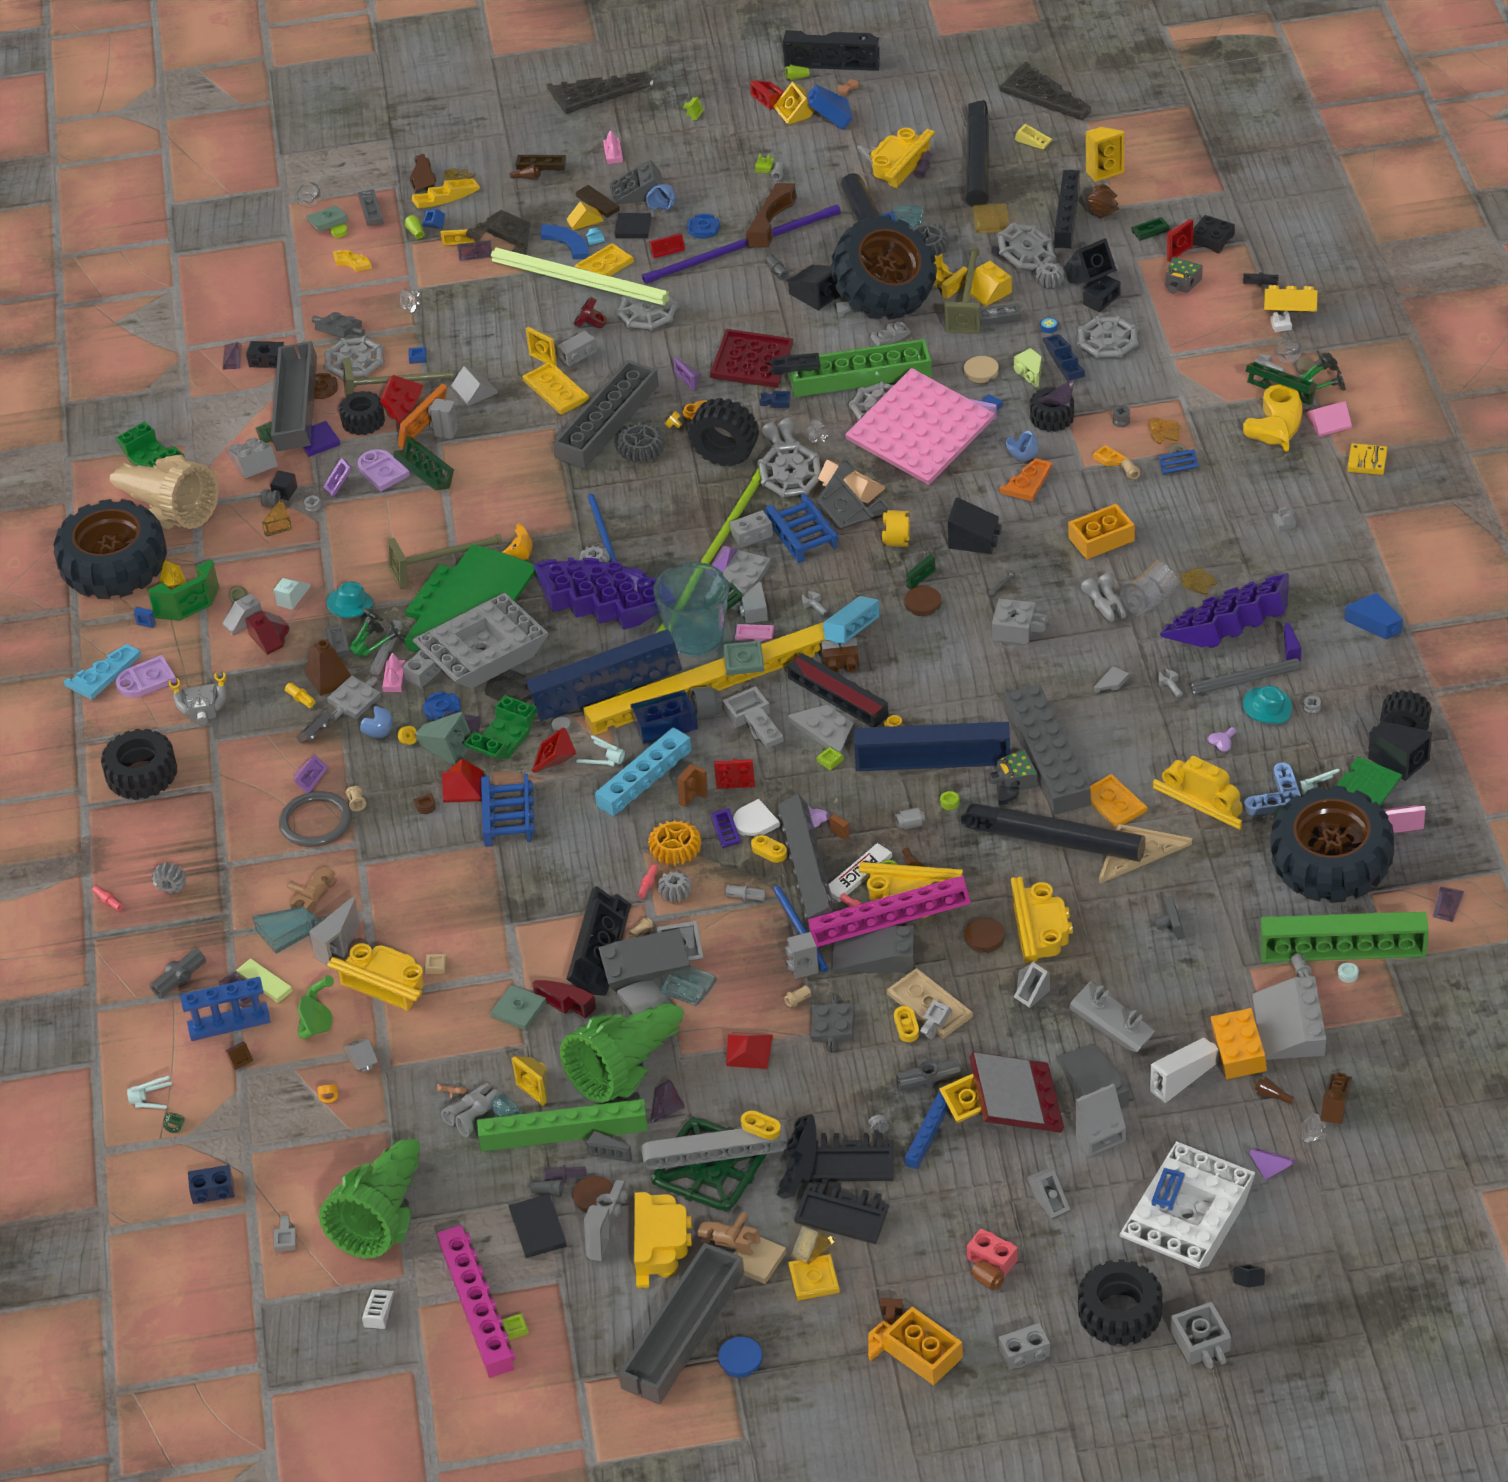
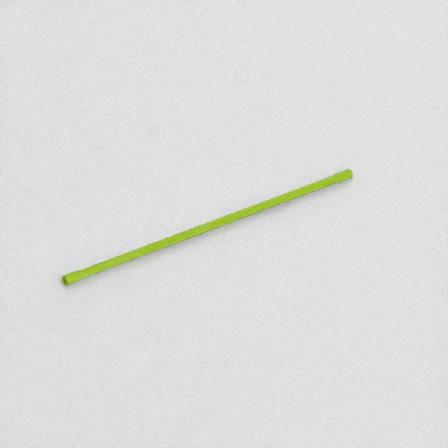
M759 468L657 632L671 627L731 531L730 522L739 518L754 492L761 484ZM633 688L617 693L616 696L630 692Z

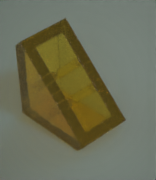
M282 500L276 504L262 522L265 536H272L292 530L290 516Z
M802 1226L791 1257L809 1265L835 1242V1238Z

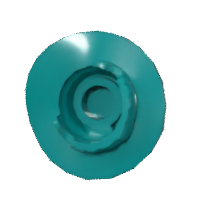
M357 582L343 583L339 589L329 595L326 601L328 609L341 618H354L365 613L362 610L363 607L370 610L374 604L371 596L364 592V587Z
M1264 686L1250 689L1245 694L1243 708L1246 714L1256 721L1269 724H1283L1291 716L1292 703L1290 697L1278 687Z

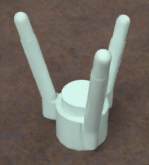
M591 735V738L595 740L594 744L607 750L606 758H608V761L576 760L577 763L602 764L614 767L615 763L621 764L623 762L625 750Z
M1340 769L1300 781L1302 795L1305 796L1309 789L1317 788V783L1333 778V774L1340 772Z
M168 1075L128 1088L127 1095L130 1105L135 1104L136 1108L167 1109V1105L143 1103V1100H147L146 1092L171 1086L172 1082L161 1083L169 1080L171 1077Z

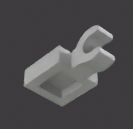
M933 1000L923 1016L927 1022L923 1025L920 1032L932 1040L936 1035L937 1026L941 1028L944 1026L952 1009Z
M289 1215L280 1216V1229H274L275 1252L296 1250V1229L291 1228Z

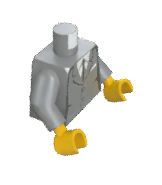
M217 672L214 674L218 686L216 683L181 689V692L179 691V679L176 678L178 683L176 686H172L169 680V687L174 691L172 695L176 708L184 716H189L190 721H197L199 725H206L208 719L216 718L217 712L226 703V686H224V683L227 681V675L224 672L222 679H218Z

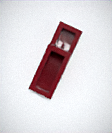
M535 980L533 982L534 994L545 997L546 1003L564 1014L571 1009L586 1019L596 1009L594 995L583 989L548 980Z

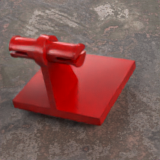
M733 758V760L714 761L717 789L755 787L753 759L737 760V758Z

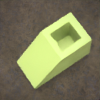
M1029 348L1014 356V370L1035 387H1038L1040 383L1042 361L1041 356Z

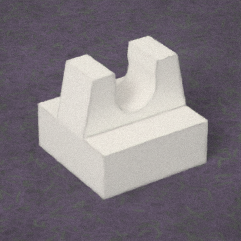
M1284 311L1282 315L1274 312L1270 318L1274 332L1292 330L1288 311Z

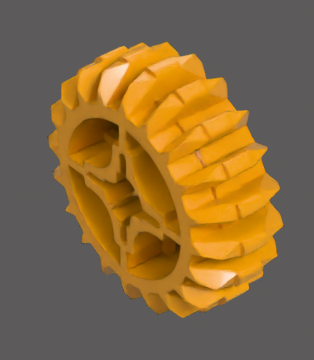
M675 819L673 822L666 820L665 824L659 823L658 827H654L648 841L649 850L654 859L658 860L660 864L665 862L667 866L670 864L676 866L678 863L684 865L685 861L691 862V858H696L697 853H700L702 844L699 830L696 829L695 825L691 826L690 822L684 823L683 820L676 822Z

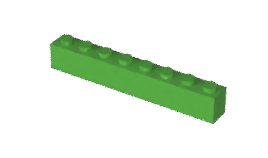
M644 1099L477 1120L481 1152L590 1138L594 1131L606 1136L648 1131Z

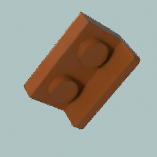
M689 764L678 777L679 805L686 807L690 802L694 801L696 795L704 799L707 798L706 770Z

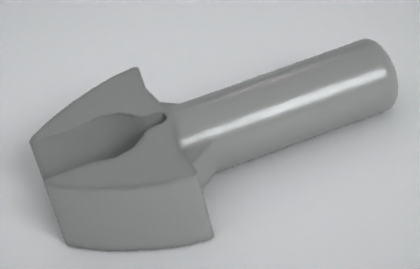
M1259 354V358H1255L1257 363L1285 372V368L1272 363L1271 355Z
M808 591L810 599H807L802 594L804 609L811 606L823 617L828 615V610L819 603L821 601L820 594Z
M1166 669L1167 677H1164L1159 672V687L1168 685L1177 698L1182 697L1183 692L1175 683V681H1178V674Z

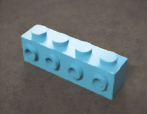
M863 596L857 597L824 622V639L831 640L833 643H846L879 618V600Z

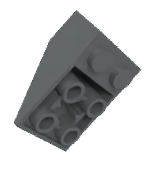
M649 160L632 171H628L622 177L613 180L610 183L613 202L618 205L646 201L648 192L654 186L663 184L661 171L652 160Z

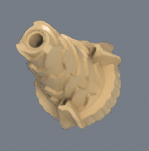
M183 455L157 459L156 465H153V467L134 466L124 463V465L117 468L110 475V482L116 488L126 492L140 502L150 504L149 507L151 508L149 510L160 521L161 526L168 530L173 526L187 529H195L202 526L212 516L217 505L219 488L213 470L206 465L186 461Z

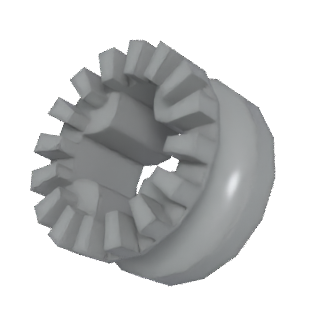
M309 496L304 500L305 508L309 512H316L321 507L320 499L317 496Z
M1317 696L1306 697L1304 699V711L1308 714L1312 713L1311 715L1319 713L1321 709L1320 698Z
M875 1115L868 1121L870 1131L874 1135L882 1132L885 1133L889 1129L887 1118L884 1115Z

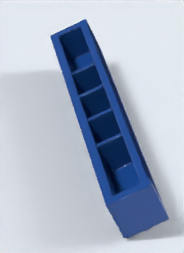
M940 1090L905 1156V1166L918 1170L949 1109Z

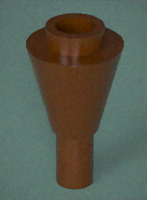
M536 164L520 171L510 172L511 178L521 177L538 180L539 176H541L540 167H537Z
M909 848L903 849L905 865L924 867L912 855Z
M1266 1076L1264 1079L1260 1078L1256 1084L1255 1090L1258 1091V1096L1280 1099L1290 1105L1294 1099L1293 1096L1283 1092Z

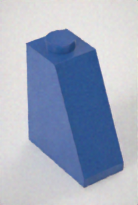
M817 84L808 92L809 105L840 129L844 130L853 119L848 99Z
M1377 592L1345 606V620L1348 623L1384 639L1402 633L1403 619Z

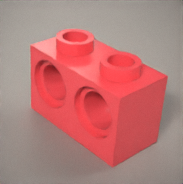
M980 1228L967 1245V1259L974 1263L979 1260L987 1261L1003 1271L1005 1277L1018 1261V1247L1012 1242L1005 1241L994 1233Z

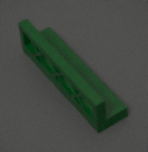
M1252 362L1246 366L1245 372L1249 373L1248 383L1267 389L1272 386L1270 381L1297 390L1301 402L1309 405L1313 403L1317 387L1316 383L1257 362ZM1254 375L1262 377L1263 380H1255ZM1301 392L1309 394L1308 399L1303 397Z
M407 437L404 450L394 451L393 457L433 489L443 490L450 488L454 469L413 437ZM412 445L414 447L415 453L410 451ZM421 453H424L426 461H423ZM432 461L435 462L436 470L433 468ZM443 469L447 471L446 478L444 477Z

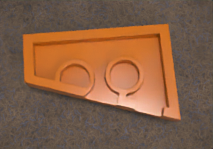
M1035 458L1022 469L1018 476H1013L1007 485H1002L999 488V493L1033 502L1052 469V462Z

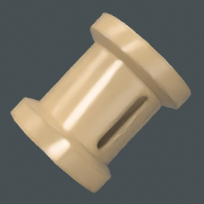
M359 786L349 787L346 790V797L350 801L349 807L352 811H361L366 807V800L362 797V788Z

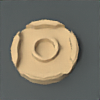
M976 356L965 363L964 374L972 382L986 383L989 382V379L997 377L999 366L997 361L991 357Z

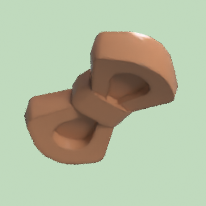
M849 79L845 85L837 87L838 94L846 96L850 90L858 89L859 83L855 79Z
M440 1083L436 1086L437 1091L449 1092V1098H453V1093H467V1087L456 1088Z

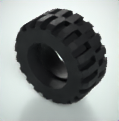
M710 399L707 402H703L697 409L688 427V438L691 440L692 447H695V451L698 455L701 454L703 459H708L715 465L718 463L720 466H734L743 463L750 456L758 440L759 426L757 421H754V415L750 414L749 409L742 407L740 403L732 402L731 399ZM714 427L726 430L733 437L722 435Z
M134 729L135 731H126L121 736L120 734L117 735L114 741L111 740L102 753L101 764L106 783L118 796L122 795L126 799H147L149 796L158 795L162 790L165 791L169 787L168 784L171 785L177 774V762L173 746L165 735H161V733L155 730L152 732L150 729ZM150 761L140 767H129L136 762Z
M1118 1259V1262L1109 1260L1104 1265L1100 1263L1094 1266V1271L1089 1270L1085 1274V1278L1081 1280L1078 1289V1315L1083 1328L1087 1329V1333L1092 1337L1097 1336V1340L1103 1343L1107 1341L1109 1345L1114 1346L1116 1344L1128 1346L1131 1342L1134 1344L1141 1342V1338L1147 1339L1151 1336V1331H1156L1162 1318L1163 1293L1161 1284L1157 1281L1154 1273H1149V1269L1143 1265L1141 1267L1138 1266L1137 1262L1130 1261L1128 1263L1125 1260ZM1113 1295H1126L1134 1298L1139 1304L1131 1309L1121 1311L1110 1309L1101 1302Z

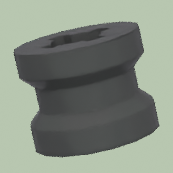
M1125 405L1114 407L1113 424L1116 427L1128 426L1130 424L1129 407Z
M264 489L261 496L262 506L268 507L271 505L274 508H278L281 499L280 491L274 490L272 492L269 489Z

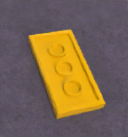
M551 361L522 376L523 381L560 415L590 400L589 395Z

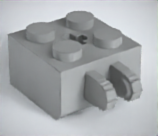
M999 598L992 621V640L1026 644L1030 640L1031 632L1038 633L1046 630L1045 624L1048 622L1047 615L1036 613V603Z
M1212 1302L1171 1316V1333L1189 1366L1203 1361L1208 1370L1214 1367L1212 1357H1216L1221 1365L1226 1364L1224 1353L1230 1351L1231 1337Z

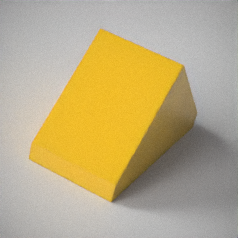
M580 201L568 216L567 222L572 230L603 222V218L597 209Z

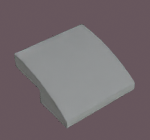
M652 980L637 982L617 991L618 997L633 1014L642 1012L650 1006L655 1008L663 1002L672 1003Z

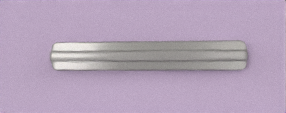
M394 620L393 623L400 632L403 627L402 621ZM392 625L390 626L387 634L392 631ZM397 637L381 645L370 667L372 675L380 674Z

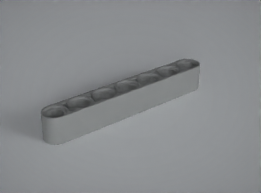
M780 1124L781 1134L774 1140H766L741 1128L649 1141L644 1143L641 1148L643 1164L646 1169L656 1170L781 1152L787 1149V1130L785 1125Z

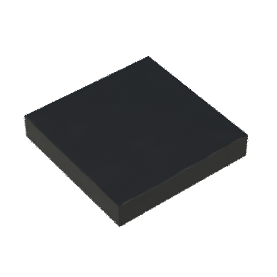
M618 213L615 238H648L651 213Z

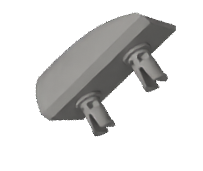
M1090 981L1072 1000L1069 1010L1115 1043L1133 1052H1138L1154 1035L1156 1030L1142 1020V1014L1139 1017L1137 1016V1010L1130 1011L1109 994V990L1104 991V986H1098L1093 981Z

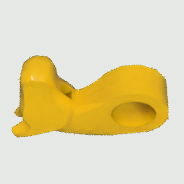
M1277 384L1270 386L1264 391L1263 411L1267 417L1262 419L1247 418L1243 423V433L1248 438L1268 445H1280L1285 452H1289V440L1295 435L1301 425L1302 402L1297 390Z

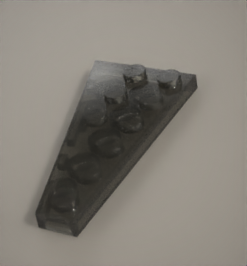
M1027 61L1000 86L1001 92L1076 119L1084 120L1091 113V106L1079 98H1074L1068 90L1064 91L1061 85L1047 75H1041L1037 68H1031Z
M647 72L627 74L626 77L618 78L616 75L611 76V79L603 80L602 77L582 79L571 84H567V81L561 82V85L554 86L552 83L547 84V89L567 114L640 89H645L653 85V80Z

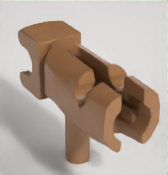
M322 867L312 876L309 884L305 886L290 881L288 889L300 893L296 894L291 900V911L296 914L303 909L305 918H310L316 910L315 905L328 892L327 888H331L337 881L336 878H333L336 875L335 872L327 867Z
M741 1212L734 1225L727 1226L720 1222L704 1221L698 1229V1236L704 1237L700 1240L701 1243L712 1245L715 1242V1245L718 1247L737 1249L738 1253L753 1255L750 1244H758L761 1239L759 1232L755 1228L743 1227L748 1219V1215L744 1212Z

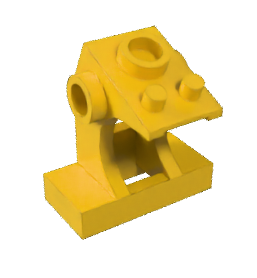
M943 254L935 255L936 261L934 264L937 267V274L933 285L942 289V297L949 299L965 286L968 268L963 266L956 273H952L949 271L948 266L943 263Z

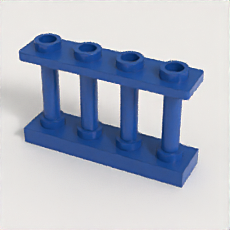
M805 493L801 494V504L780 512L776 511L772 505L765 507L766 516L772 523V529L797 563L805 561L804 553H806V550L827 542L835 549L837 548L838 541L837 532L831 529L828 520L822 517L821 511L815 508L812 499L808 498ZM803 510L808 514L789 522L782 519ZM810 521H813L815 526L796 533L790 530ZM817 532L823 534L822 537L804 544L798 541V539Z
M524 774V783L497 786L490 784L489 776L481 777L482 826L485 847L493 846L492 838H496L498 835L526 833L527 842H531V834H535L534 822L531 823V820H534V810L530 806H534L533 794H530V792H533L532 780L529 781L528 774ZM524 791V797L497 800L491 798L495 793ZM525 805V811L497 814L492 812L495 807ZM525 819V825L499 828L492 826L496 821Z
M250 978L180 995L183 1012L190 1011L192 1020L187 1021L191 1041L271 1023L267 1003L260 1004L258 996L264 993L261 978ZM250 997L252 1006L240 1009L238 1000ZM230 1002L232 1011L220 1013L218 1004ZM210 1006L212 1015L200 1018L198 1009Z

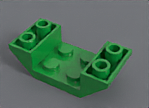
M145 421L116 437V441L134 466L153 467V465H156L157 459L174 455H183L184 457V454L175 446L167 449L157 441L154 429Z
M212 559L196 566L198 577L172 590L163 582L147 590L151 608L156 619L180 621L212 606L219 590V583Z
M504 695L495 706V720L483 734L474 731L463 743L464 746L496 759H509L528 737L537 707Z

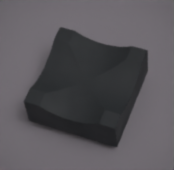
M1204 215L1193 228V246L1202 245L1220 254L1226 242L1235 235V224Z

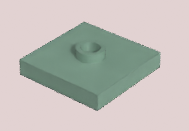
M336 205L306 216L307 221L319 232L349 221L348 215Z
M761 641L723 645L727 675L764 672Z
M510 985L492 1009L490 1015L491 1018L526 1031L546 1004V998Z

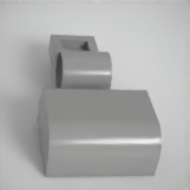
M756 686L722 700L724 712L735 728L748 723L753 737L756 740L760 739L766 748L784 742L783 735L768 717V714H770L769 702Z
M616 1180L611 1193L600 1195L597 1198V1206L592 1205L587 1211L584 1218L585 1253L591 1260L602 1261L611 1240L610 1231L616 1217L621 1215L622 1203L627 1201L628 1191L625 1190V1181Z

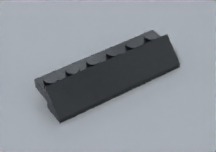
M597 886L591 890L566 980L593 995H607L609 984L599 947L622 940L631 903L618 894L611 897Z

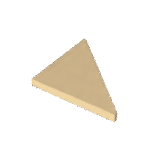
M1118 824L1116 830L1145 836L1144 855L1140 862L1106 856L1099 876V883H1104L1192 845V838Z

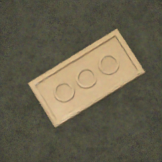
M917 968L887 989V995L901 1006L912 1008L915 1017L924 1024L927 1021L923 1016L933 1000L950 1007L952 1012L942 1028L937 1026L936 1034L942 1039L973 1017L971 1010Z

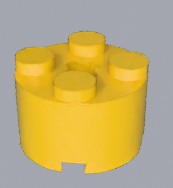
M888 510L887 513H883V523L886 526V531L882 532V542L886 544V547H909L908 542L905 541H909L910 521L909 517H906L910 516V511Z

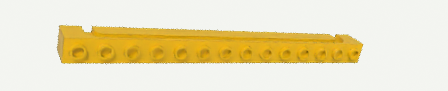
M824 622L761 644L764 672L727 675L725 658L585 707L583 708L585 722L595 736L608 731L607 727L614 726V728L689 702L691 688L711 686L713 690L717 689L720 691L786 667L801 653L808 657H814L815 652L818 651L822 654L821 642L830 641L824 639Z

